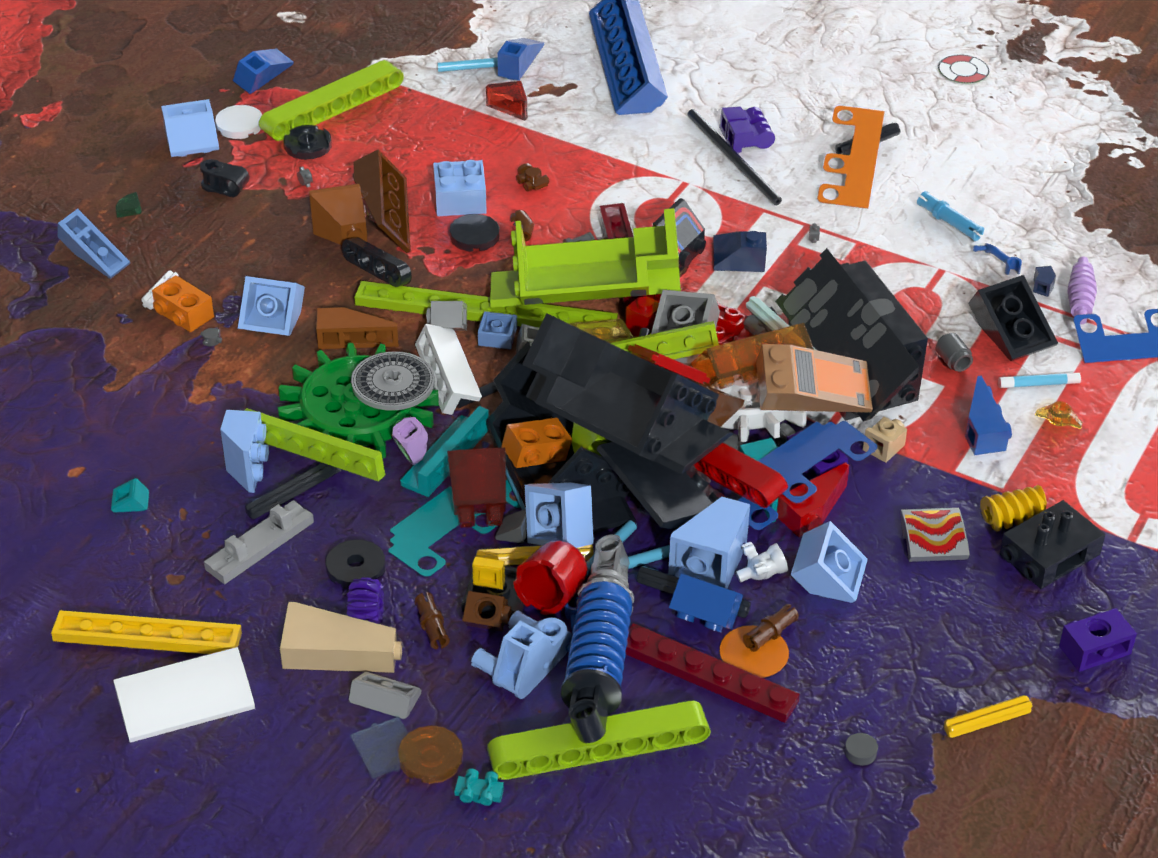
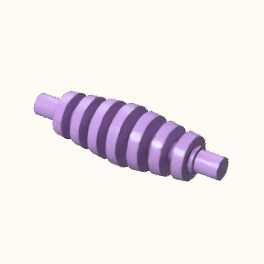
M1080 257L1078 262L1073 265L1068 284V298L1073 317L1076 315L1092 314L1096 299L1097 286L1094 269L1086 257ZM1087 318L1083 319L1080 322V324H1085L1087 322Z

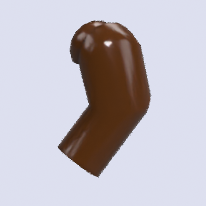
M516 210L515 213L511 214L510 221H514V226H516L515 221H521L524 239L529 241L535 224L525 211Z

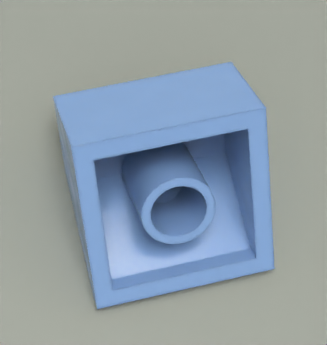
M246 276L238 329L290 336L301 313L305 287L292 282Z
M577 483L525 485L528 543L545 545L550 541L560 540L570 543L576 548L593 544L591 485Z
M829 521L803 533L791 575L810 594L852 603L857 599L868 559Z

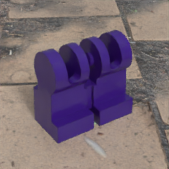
M741 106L721 109L719 128L724 138L727 139L726 142L737 153H741L742 148L757 146L760 149H766L775 142V135L760 108L750 107L747 110H743Z

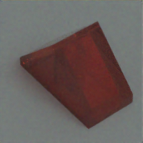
M521 81L495 83L486 86V106L524 121L528 119L527 97Z

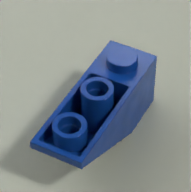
M526 38L506 41L497 53L498 76L520 81L543 48L544 42Z
M278 49L253 51L238 62L233 81L249 94H252L292 66L294 62Z
M982 375L978 376L965 438L974 455L1006 451L1008 440L1012 437L1011 426L1005 421L1001 406L996 404L991 387L986 385Z

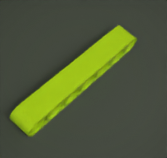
M386 60L379 61L267 111L260 117L259 128L276 141L284 140V136L286 134L289 135L290 130L295 127L317 125L396 89L403 82L404 74Z
M686 701L607 716L604 736L593 743L581 742L573 724L568 723L499 736L488 743L487 750L493 772L498 774V779L508 780L693 745L706 740L710 736L711 731L701 704L697 701Z

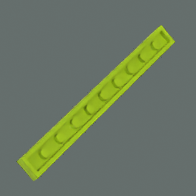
M361 281L355 295V305L418 314H427V308H431V301H463L467 304V320L482 321L484 312L517 315V326L520 327L522 324L540 328L547 313L591 335L594 330H601L603 333L602 337L613 338L610 334V329H616L618 322V313L547 304L491 308L490 297L406 286L394 287L390 284Z

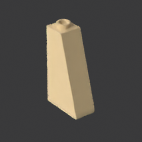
M288 602L280 645L282 668L394 673L396 660H401L402 641H397L395 628L296 602Z

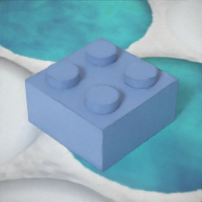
M484 312L478 330V345L511 349L517 330V315Z

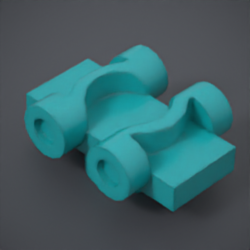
M468 769L465 777H458L455 796H460L461 801L465 803L473 801L485 806L491 805L492 801L501 802L504 783L497 782L499 777L497 773L489 771L483 780L478 779L479 772L476 769Z

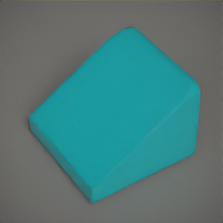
M135 478L113 489L111 510L113 512L147 510L148 488Z

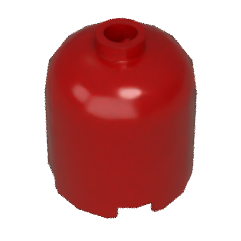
M560 540L550 541L517 567L516 580L513 582L517 596L525 606L529 607L532 605L542 610L540 613L543 615L555 614L565 607L583 585L587 577V564L583 554L572 544Z

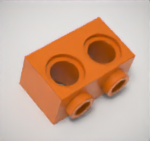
M177 275L152 290L155 311L190 333L214 318L211 296Z
M558 418L508 424L502 448L514 466L521 468L566 461L572 438Z

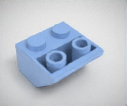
M209 99L161 106L171 157H183L188 154L208 153L219 150Z
M483 160L433 163L437 216L487 214Z
M226 410L221 426L226 471L248 492L254 493L257 482L262 481L263 478L262 464L267 462L269 456V446L264 445L266 424H262L260 412Z

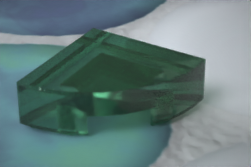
M137 192L124 196L116 204L117 218L142 213Z

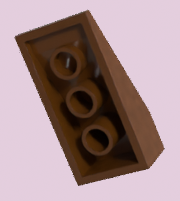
M376 150L354 161L353 179L356 184L360 185L361 194L377 225L399 247L408 253L411 251L407 179L379 150Z

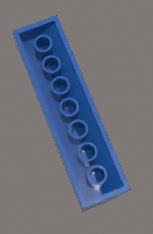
M601 0L589 11L615 112L618 115L652 113L657 107L664 104L668 95L639 0Z

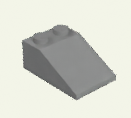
M663 290L651 334L714 321L716 328L720 310L715 295ZM704 353L674 360L688 366H698Z

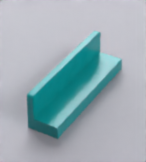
M478 406L469 417L459 416L426 452L423 460L416 463L400 480L401 486L429 497L489 431L486 422L489 417V410Z

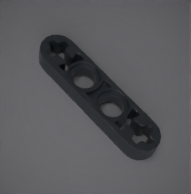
M359 237L343 241L342 252L348 262L394 287L404 286L411 282V270L404 261Z

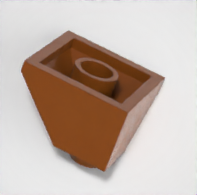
M359 184L309 191L314 235L342 245L344 240L354 237L367 241L366 218Z

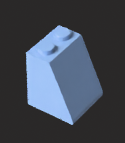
M721 497L672 532L670 536L668 574L680 577L682 573L727 589L743 555L741 546L747 543L750 504Z

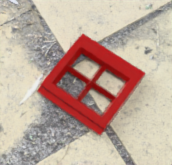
M636 344L635 346L629 345L627 349L632 352L631 354L701 384L703 382L709 384L711 378L706 377V373Z

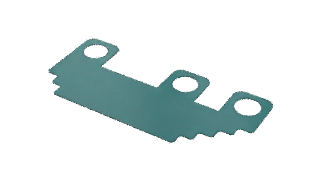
M497 478L493 482L484 479L479 483L474 480H470L468 483H464L461 480L456 481L390 529V532L395 536L390 539L394 546L389 549V552L422 576H431L442 568L446 561L429 549V546L462 522H465L479 533L485 534L490 532L502 522V518L485 505L497 496L512 506L520 508L518 501L512 500L509 496L512 487L508 479L503 481ZM481 514H488L493 517L494 522L488 527H480L475 523V518ZM431 556L436 559L437 565L433 569L424 570L418 566L419 559Z

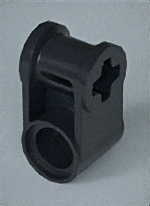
M214 159L205 160L200 164V170L203 173L201 187L207 192L236 197L250 178L247 170L241 166L223 163Z

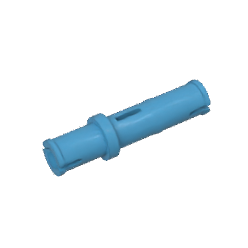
M923 191L920 194L928 201L918 197L917 204L933 213L934 218L944 220L974 241H978L981 238L973 231L975 230L983 235L984 227L976 224L951 208L946 201H940L929 194V192Z

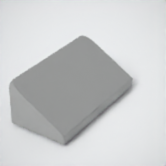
M364 672L352 680L349 702L406 719L421 695L422 689Z

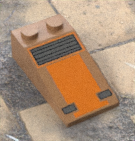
M762 344L756 360L761 410L872 412L867 361L794 345Z

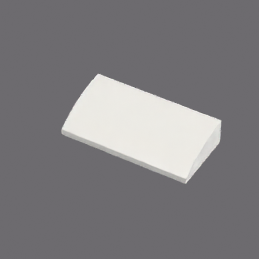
M238 647L113 680L130 743L255 709Z

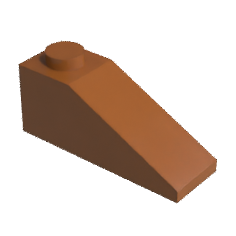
M345 307L317 308L316 330L318 349L347 348L348 343H353L355 348L378 347L380 344H385L386 347H399L398 325L396 322Z

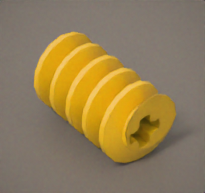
M1036 485L1033 488L1017 489L1012 493L1008 491L1002 493V495L994 494L991 497H982L980 509L985 522L990 524L997 532L1001 530L1002 524L1004 528L1010 529L1013 523L1015 526L1023 523V519L1027 521L1046 510L1047 501L1043 488Z

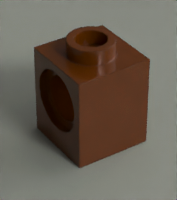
M468 591L462 621L467 626L503 632L504 624L508 625L511 618L512 607L508 606V601L505 597ZM487 605H494L496 607L494 616L490 619H483L481 616L483 608Z

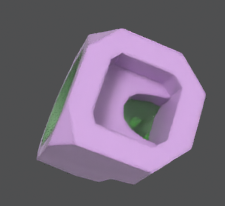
M415 417L404 418L393 427L392 437L406 459L412 465H415L423 460L426 454L428 434Z

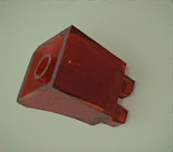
M505 447L447 451L448 474L454 515H457L460 528L475 526V514L486 513L487 525L501 526L504 512H506Z

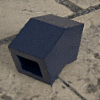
M1052 266L1035 268L1033 278L1035 282L1034 293L1049 297L1056 279Z

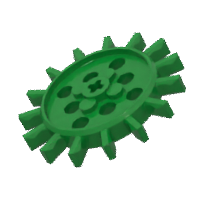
M348 343L346 357L332 361L322 350L317 351L319 368L314 372L298 365L292 367L293 379L303 385L302 387L280 385L279 396L280 401L298 402V404L278 407L279 419L287 422L302 419L303 421L297 425L361 446L373 445L376 451L382 453V459L386 458L385 441L393 438V427L404 418L415 417L423 426L432 428L434 425L433 412L418 409L417 407L439 406L438 390H433L423 402L402 410H381L364 404L355 396L352 390L351 378L357 365L371 356L357 355L354 344ZM380 344L374 355L386 352L385 344Z

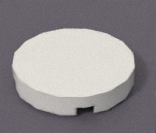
M248 105L227 107L216 115V129L221 131V135L227 138L249 137L248 134L254 132L255 135L261 130L259 128V120L262 113L255 107Z

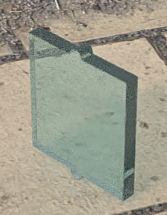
M399 717L378 725L373 723L370 728L350 735V739L372 779L391 771L398 772L400 768L421 760L419 751Z

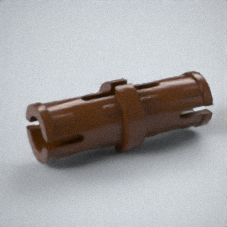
M426 592L428 602H426L423 593H420L416 596L414 602L421 616V628L427 632L431 647L438 649L436 642L438 640L442 649L450 642L443 625V614L437 610L431 593Z
M785 604L772 616H765L761 619L760 625L743 636L745 646L749 648L755 644L750 650L756 652L769 640H775L780 637L785 628L798 620L797 610L793 607L787 612L791 605Z

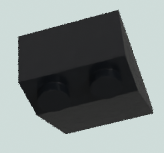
M1024 275L979 289L968 303L979 326L1010 361L1058 345V341Z

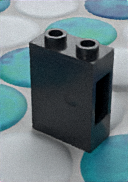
M1062 500L1003 534L1000 555L1024 574L1028 580L1042 589L1099 556L1105 533Z

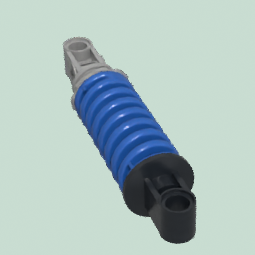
M614 534L604 536L597 541L594 561L591 565V575L587 583L583 584L578 590L579 597L577 599L567 671L561 687V698L569 708L568 715L579 740L583 743H593L604 736L607 715L613 713L619 707L622 699V673L624 670L634 595L629 590L628 583L630 562L621 538Z

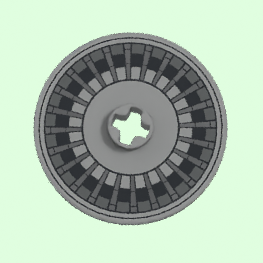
M384 352L368 357L357 365L353 371L351 383L355 396L364 404L381 410H402L418 405L429 397L434 389L435 376L432 367L416 355L405 352Z

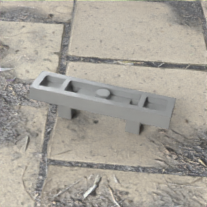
M294 500L283 508L279 504L270 509V517L239 538L232 535L226 539L225 547L204 561L205 570L225 585L314 523L313 514L302 508Z

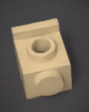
M883 417L872 428L868 427L865 430V436L874 443L881 442L884 444L883 447L877 444V450L871 455L885 463L905 446L907 428L898 419L890 420ZM864 442L863 451L867 452L869 445Z

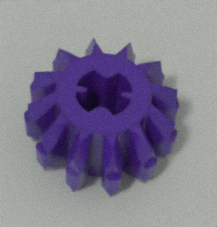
M365 577L354 579L349 585V592L347 593V615L380 624L382 622V614H384V593L381 582L378 579Z

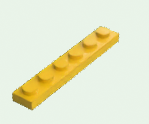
M59 610L51 635L54 642L213 654L238 647L242 630L241 625Z

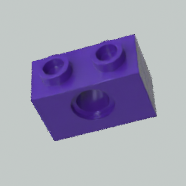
M1115 608L1106 612H1098L1091 617L1072 621L1064 625L1059 647L1078 672L1132 654L1137 633L1118 609Z

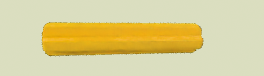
M1022 695L945 720L944 731L950 738L1028 714L1031 712L1032 703L1028 696Z

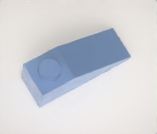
M78 208L58 223L57 237L76 256L111 279L130 264V261Z

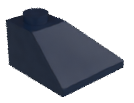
M739 231L713 235L714 271L765 272L766 232Z

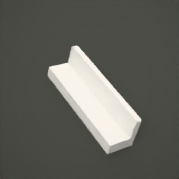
M425 324L415 346L420 358L425 360L433 369L435 376L433 390H438L439 406L442 413L452 415L461 398L480 401L482 395L455 331L451 328Z

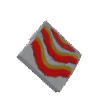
M959 508L908 509L900 511L903 538L907 542L909 562L968 559L970 555L968 541Z

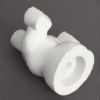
M752 542L741 546L744 555L748 558V564L746 568L736 571L740 583L750 578L754 580L769 579L774 574L788 571L785 557L777 543L771 545L766 552L759 555Z

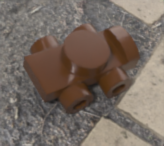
M529 163L518 167L516 180L518 184L524 183V189L527 192L533 189L536 191L548 186L549 178L547 175L542 176L540 168L532 167Z

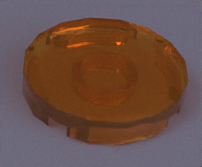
M419 727L409 732L401 740L398 750L400 767L408 777L421 779L423 783L443 782L453 777L457 773L458 767L462 765L463 748L461 740L455 733L444 727Z

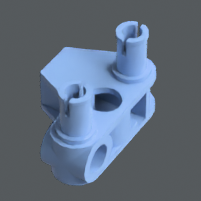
M518 610L513 613L509 620L508 627L511 630L503 637L498 658L479 648L472 657L471 665L491 675L494 685L503 687L514 693L519 699H523L566 655V647L571 644L572 633L567 631L565 623L560 619L546 618L537 622Z

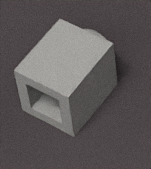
M431 301V308H427L426 314L428 324L442 328H451L454 331H467V304L465 302Z

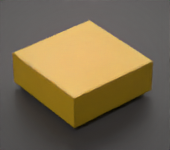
M475 557L472 564L473 585L503 589L505 583V561Z

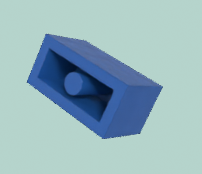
M681 573L669 608L678 611L676 614L678 618L693 622L695 617L706 621L704 627L722 632L723 627L733 628L744 595Z

